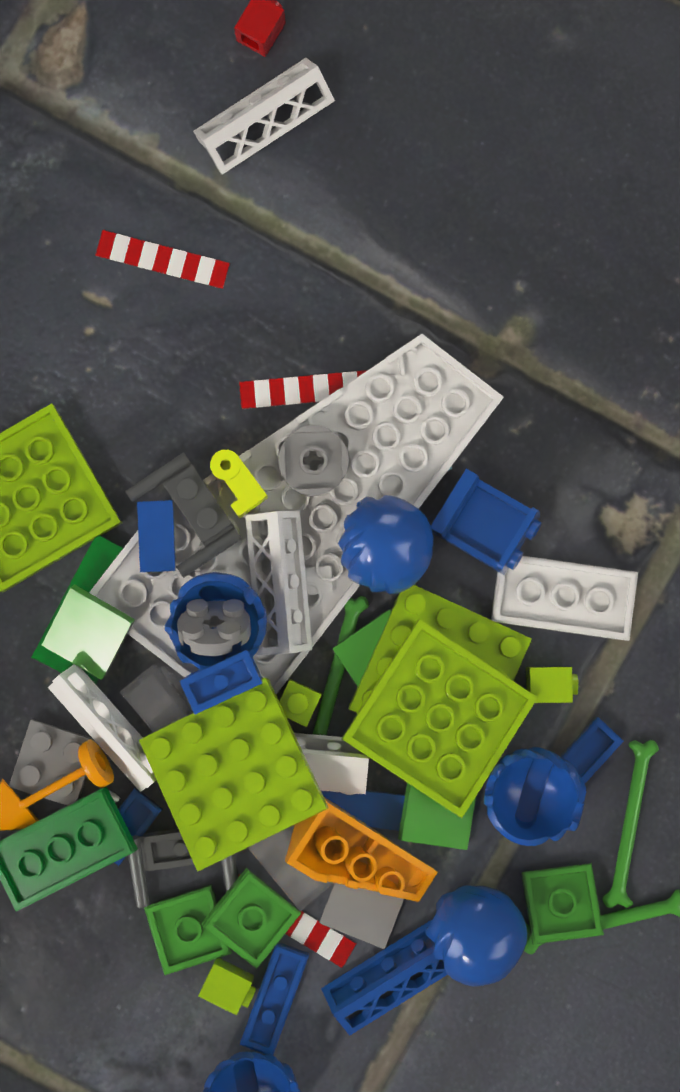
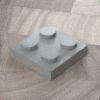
M35 719L30 720L9 786L26 793H36L81 767L78 758L79 746L87 740H95L91 737ZM87 776L80 777L44 798L67 806L80 800Z

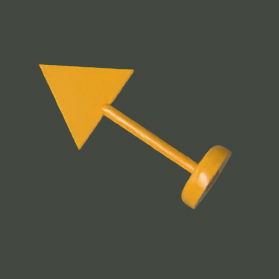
M91 739L82 743L78 749V758L81 764L79 769L23 800L2 779L0 782V831L24 829L39 821L28 806L84 775L98 787H105L113 783V770L100 746Z

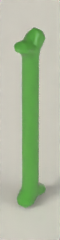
M366 597L350 598L345 604V616L337 644L355 632L358 617L369 607ZM335 653L313 735L327 736L345 668Z
M633 740L628 744L634 752L635 763L611 890L602 898L608 908H613L617 904L625 908L633 905V902L627 895L626 886L650 758L659 750L654 740H649L644 744Z
M676 889L670 898L663 901L601 915L603 929L666 914H674L680 917V890ZM526 924L527 944L524 951L532 955L542 944L532 945L530 926Z

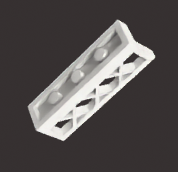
M304 58L193 132L198 141L207 149L217 169L223 175L335 100L319 67L309 59ZM317 83L323 96L312 104L302 102L306 89ZM284 103L293 105L289 119L284 122L274 120L278 107ZM255 122L265 124L260 138L255 141L246 139L249 126ZM226 141L236 142L234 155L222 161L215 148Z
M300 510L245 515L251 587L259 595L267 612V631L257 651V655L312 650ZM267 520L268 536L265 541L259 536L258 521ZM265 556L271 561V572L268 576L262 571V561ZM268 591L274 596L275 606L271 611L265 606V596ZM271 626L277 631L278 646L269 647L268 631Z
M73 664L58 675L48 687L49 690L140 792L153 784L156 778L139 742L143 737L82 668Z

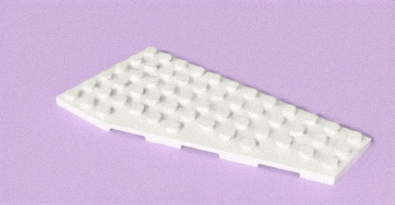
M423 334L239 456L268 496V499L246 515L300 510L305 567H316V573L322 580L332 582L333 594H322L320 587L316 583L306 582V585L314 586L319 593L307 595L312 647L360 586L348 578V570L341 565L343 552L338 542L345 531L344 520L346 516L354 512L358 508L356 506L357 503L367 496L380 499L384 495H391L404 499L419 509L504 398ZM307 425H320L330 429L346 445L349 456L348 470L340 484L330 492L320 496H307L291 489L281 476L278 466L279 451L284 441L295 430ZM310 451L309 457L303 458V463L309 465L312 471L317 470V466L324 462L323 457H317L316 451ZM213 474L203 481L242 539L183 578L177 568L176 571L140 572L137 530L89 592L134 618L135 621L128 635L183 677L200 669L192 663H183L179 659L175 647L165 631L164 626L171 615L170 603L178 599L180 588L195 577V572L250 570L245 515L239 519L230 506L237 501V498L226 483L218 481ZM173 500L177 566L205 546ZM267 520L258 521L259 536L265 541L268 536ZM265 556L262 561V569H268V576L271 572V561ZM319 566H331L332 578L324 577L320 573ZM274 596L265 597V606L270 611L275 606ZM271 626L268 631L269 647L278 646L277 631ZM309 651L271 655H257L256 652L253 659L262 678L267 677L275 694H277Z

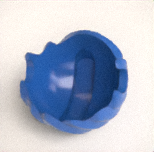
M384 495L380 499L369 496L363 498L357 503L356 506L358 508L347 515L344 520L345 531L338 542L343 552L341 565L348 570V578L361 586L369 587L371 592H387L389 595L401 593L415 585L430 565L434 541L431 525L421 510L404 499L391 495Z
M210 572L192 578L180 588L178 599L170 603L171 615L164 626L179 659L183 663H192L198 669L203 670L246 649L252 658L266 635L267 612L259 595L242 578L227 573ZM238 599L244 603V610L250 616L251 635L243 646L241 641L233 645L232 652L228 654L203 656L191 652L190 645L185 644V642L184 645L180 643L177 622L181 614L187 610V603L192 600L227 601Z
M540 747L518 749L502 757L490 773L485 787L484 805L487 806V815L491 823L505 838L520 845L536 846L549 839L558 841L564 836L566 831L577 830L584 809L586 786L573 764L562 759L556 753Z
M464 885L458 887L454 892L442 895L436 903L435 916L430 926L425 930L427 937L434 942V956L436 959L443 960L448 976L468 986L489 985L505 978L518 963L527 944V928L518 907L505 893L488 886Z
M246 1051L236 1053L229 1059L219 1063L206 1079L203 1092H300L295 1074L288 1064L280 1062L271 1054L262 1055Z

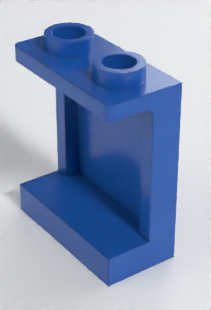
M466 468L433 521L431 529L436 536L505 575L508 568L514 570L524 554L520 550L527 538L533 540L542 522L538 520L540 518L539 510L534 507L530 509L480 480L477 474Z
M246 649L208 668L193 672L179 682L196 715L262 684L263 680L253 657L251 658Z

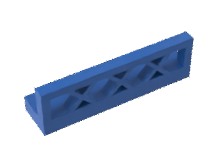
M432 920L321 988L332 1014L349 1036L448 975L445 971L444 963L439 962L440 960L434 956V942L425 934V930L430 926ZM423 972L422 976L417 979L409 980L414 974ZM393 991V993L385 999H379V997L385 992ZM357 1010H363L361 1014L348 1020L347 1016Z

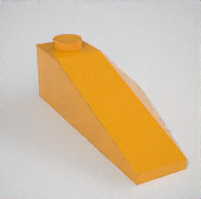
M325 797L328 809L294 825L285 862L315 881L343 884L349 888H362L387 896L419 902L438 873L434 868Z

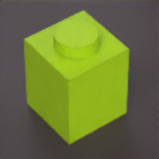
M526 667V690L538 697L535 703H573V695H578L577 674H572V667Z
M290 679L279 702L288 719L307 727L322 693Z
M217 958L198 997L237 1015L241 1005L248 1008L257 988L251 986L254 975L221 958Z

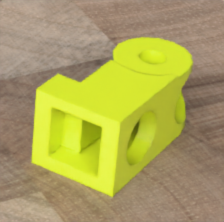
M220 450L212 456L210 469L214 477L218 481L226 483L237 498V501L230 506L239 519L268 499L267 494L235 452Z

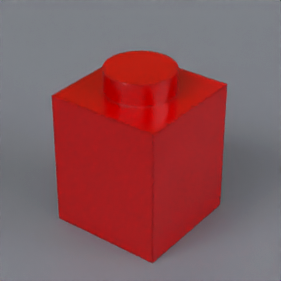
M250 0L234 27L236 41L266 57L286 24L285 10L277 0Z

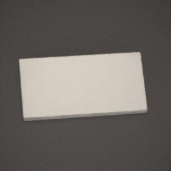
M522 556L514 570L508 568L505 575L497 571L491 620L498 623L629 641L638 572Z

